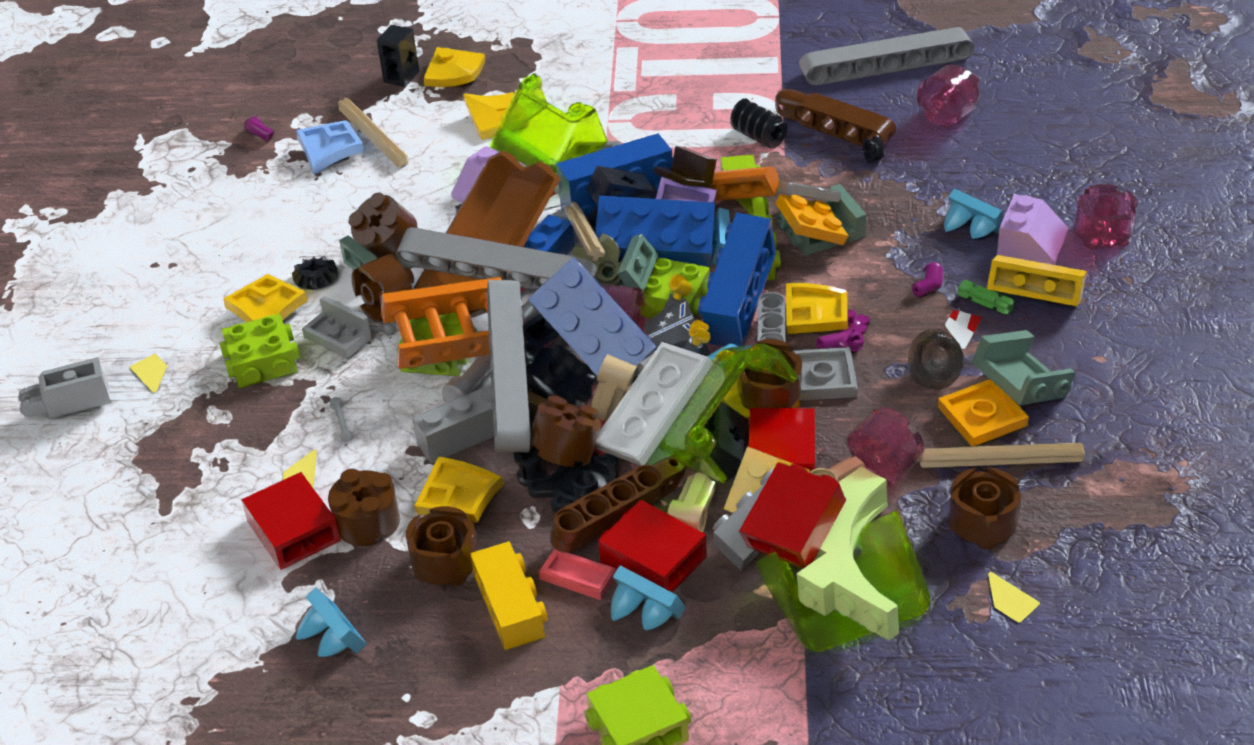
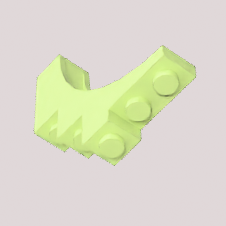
M860 467L839 481L846 502L814 561L797 573L799 601L806 607L812 608L824 616H827L836 609L842 615L848 616L865 626L869 631L875 632L890 641L899 634L898 605L879 593L863 577L853 559V552L862 532L878 514L888 507L886 479Z

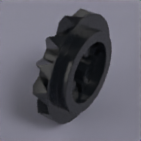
M315 256L310 260L302 259V264L294 265V271L292 272L295 285L307 290L324 288L333 283L338 276V268L334 260H327L326 256H322L319 259L315 258Z

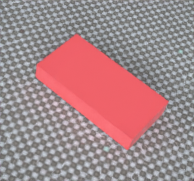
M554 548L540 569L539 577L542 581L602 600L614 581L613 575L616 572V568L568 552H560Z

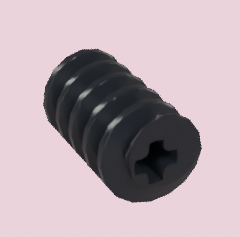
M747 98L739 100L731 112L730 123L734 130L756 140L760 144H764L768 148L779 146L787 134V124L782 122L783 120L780 115L774 114L762 106H758V104L751 102Z

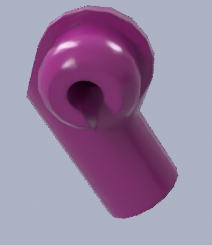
M252 116L244 122V129L247 133L256 135L267 142L273 138L274 130L262 124L258 117Z
M931 262L924 267L923 271H926L925 279L912 285V291L916 297L919 298L942 287L944 269L939 263Z
M847 331L818 337L816 340L818 349L850 347L851 353L861 350L864 343L862 334Z

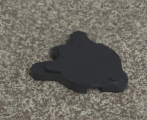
M532 342L524 344L527 384L538 396L547 400L549 396H559L564 398L567 403L576 405L575 399L582 403L590 400L592 397L591 386L598 385L599 381H597V375L587 364L581 362L573 353L558 345L552 349L544 348V345H537Z
M606 453L591 457V462L587 465L582 466L583 462L577 463V461H575L574 467L561 465L552 475L529 481L527 485L528 494L533 498L554 497L551 501V508L556 513L565 506L617 479L616 474L619 469L618 458Z

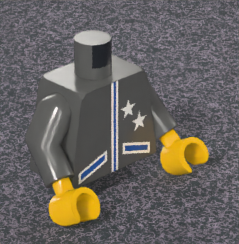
M674 274L669 281V288L674 291V294L669 295L664 309L645 323L644 326L647 334L657 347H659L661 342L708 356L711 354L706 344L710 340V333L707 331L709 325L696 320L687 300L682 298V296H687L691 293V284L686 281L685 277Z

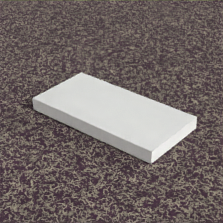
M661 342L599 431L595 447L634 464L645 465L712 367L713 362L707 356Z

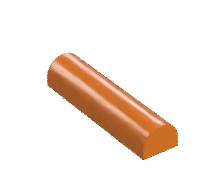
M773 166L714 172L712 187L705 188L717 190L716 201L776 196L779 188V177Z

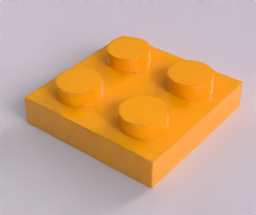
M780 194L775 204L795 234L844 245L848 234L827 203L820 200L815 202L805 200L803 197L795 194L792 196Z
M991 379L938 398L939 410L972 447L1028 426L1029 416Z

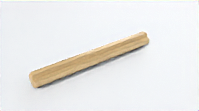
M349 98L338 101L339 111L397 167L408 164V155Z
M571 202L570 206H565V213L587 255H589L592 261L597 262L599 257H604L605 251L577 202Z
M1080 442L921 449L919 452V463L922 468L1082 462L1085 451L1083 444Z

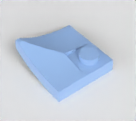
M347 120L296 130L297 140L308 159L313 174H318L329 165L341 159L364 152L362 141Z

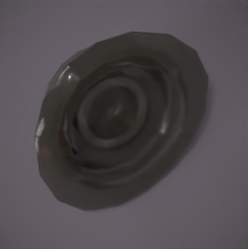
M928 329L919 333L912 341L908 352V366L910 374L917 384L927 389H944L951 386L958 379L963 368L964 354L960 344L953 335L942 329Z

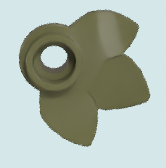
M603 233L599 238L605 255L604 257H599L597 262L590 259L583 246H574L573 257L587 259L596 265L597 271L594 278L601 286L613 287L621 281L617 275L621 265L618 262L620 249L618 244L609 235ZM606 270H613L614 274L611 277L606 278L603 276Z

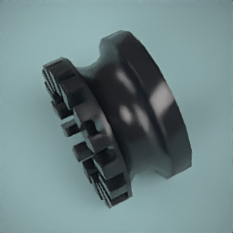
M874 136L872 140L864 138L862 146L865 148L862 149L866 151L863 153L866 161L872 162L874 158L882 160L884 148L880 137Z

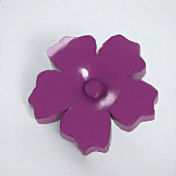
M848 309V329L838 330V332L847 331L865 334L867 326L870 324L869 316L859 314L856 317V311Z

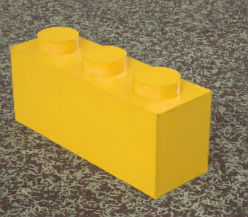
M997 255L991 263L987 289L1078 306L1082 299L1087 271Z
M510 541L470 553L474 578L504 650L545 638L543 623L548 622L547 612L543 602H536L534 598L537 597L535 584L532 577L526 578L524 575L526 573V566L521 553L515 554Z

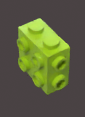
M657 257L644 292L631 297V302L635 306V316L652 319L664 309L669 295L674 294V291L669 288V281L674 274L685 277L686 281L691 284V293L687 296H682V298L687 300L695 318L700 316L698 313L701 297H706L708 292L707 282L710 268Z
M456 313L439 315L446 337L463 334ZM426 317L409 320L416 341L434 339ZM402 337L400 339L399 344L403 343ZM469 358L422 365L414 368H403L400 371L460 376L463 365L468 364Z
M281 314L265 316L261 319L235 324L222 329L225 341L219 342L223 359L230 358L225 360L229 378H236L238 388L298 372L295 360L301 358L297 343H290L294 341L290 323L284 325Z
M654 665L642 670L633 671L626 677L609 684L600 685L593 691L586 693L588 709L584 710L585 719L591 731L598 730L601 736V745H681L689 741L688 725L692 723L690 713L683 702L678 704L674 697V690L670 680L666 676L661 677Z

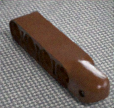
M784 89L775 96V109L780 116L797 121L805 127L862 146L864 138L872 140L874 136H879L884 146L896 134V125L890 118L818 93L808 95L793 89ZM779 105H782L784 110H781Z
M665 457L653 465L639 466L556 512L550 534L551 545L560 552H572L598 538L606 530H610L621 519L624 512L634 507L640 500L654 506L657 500L676 490L685 474L687 466L679 457Z

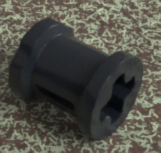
M534 445L532 450L529 449L528 453L514 452L513 454L514 461L519 467L516 473L517 479L525 487L533 479L546 477L545 471L541 466L542 458L538 456L539 449Z

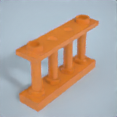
M501 277L382 294L381 316L383 323L397 322L403 340L402 344H398V369L490 355L488 330L475 331L469 311L484 308L487 311L488 280H501ZM456 313L463 334L446 337L439 315ZM426 317L434 339L416 341L409 320Z

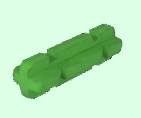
M963 280L958 286L957 294L967 300L972 298V302L991 310L997 308L996 311L1001 314L1009 315L1014 308L1015 301L1013 298L1005 295L1000 297V293L988 290L980 285L975 287V283Z

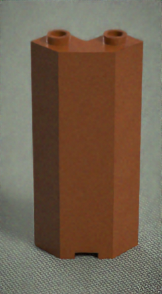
M501 151L488 158L446 233L523 247L561 178L553 172L549 165L541 161L524 167L512 154ZM424 269L413 289L481 279ZM485 308L469 311L471 318L487 313Z

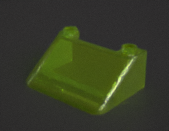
M533 73L525 77L519 84L490 143V148L498 152L506 151L512 154L517 161L525 164V167L541 161L549 165L553 172L557 174L556 163L596 152L608 140L596 108L588 104L576 102L568 107V112L561 111L547 102L542 90L543 82L538 75Z
M766 344L729 347L723 349L715 356L712 361V367L659 443L658 447L664 454L675 456L685 465L721 483L725 482L727 477L709 457L715 447V438L709 430L704 428V425L745 368L755 372L767 370L794 383L798 379L797 374L778 349Z
M895 510L862 527L859 534V544L864 553L853 557L863 577L879 593L898 605V622L901 623L924 614L930 606L931 597L899 512ZM776 552L756 561L763 582L797 638L807 650L821 652L874 633L848 616L842 615L836 609L827 616H824L812 608L806 607L799 601L797 577L794 578L789 564L780 560Z

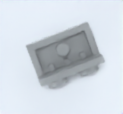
M326 296L320 299L322 313L302 328L304 338L347 359L372 339L369 320L365 314Z

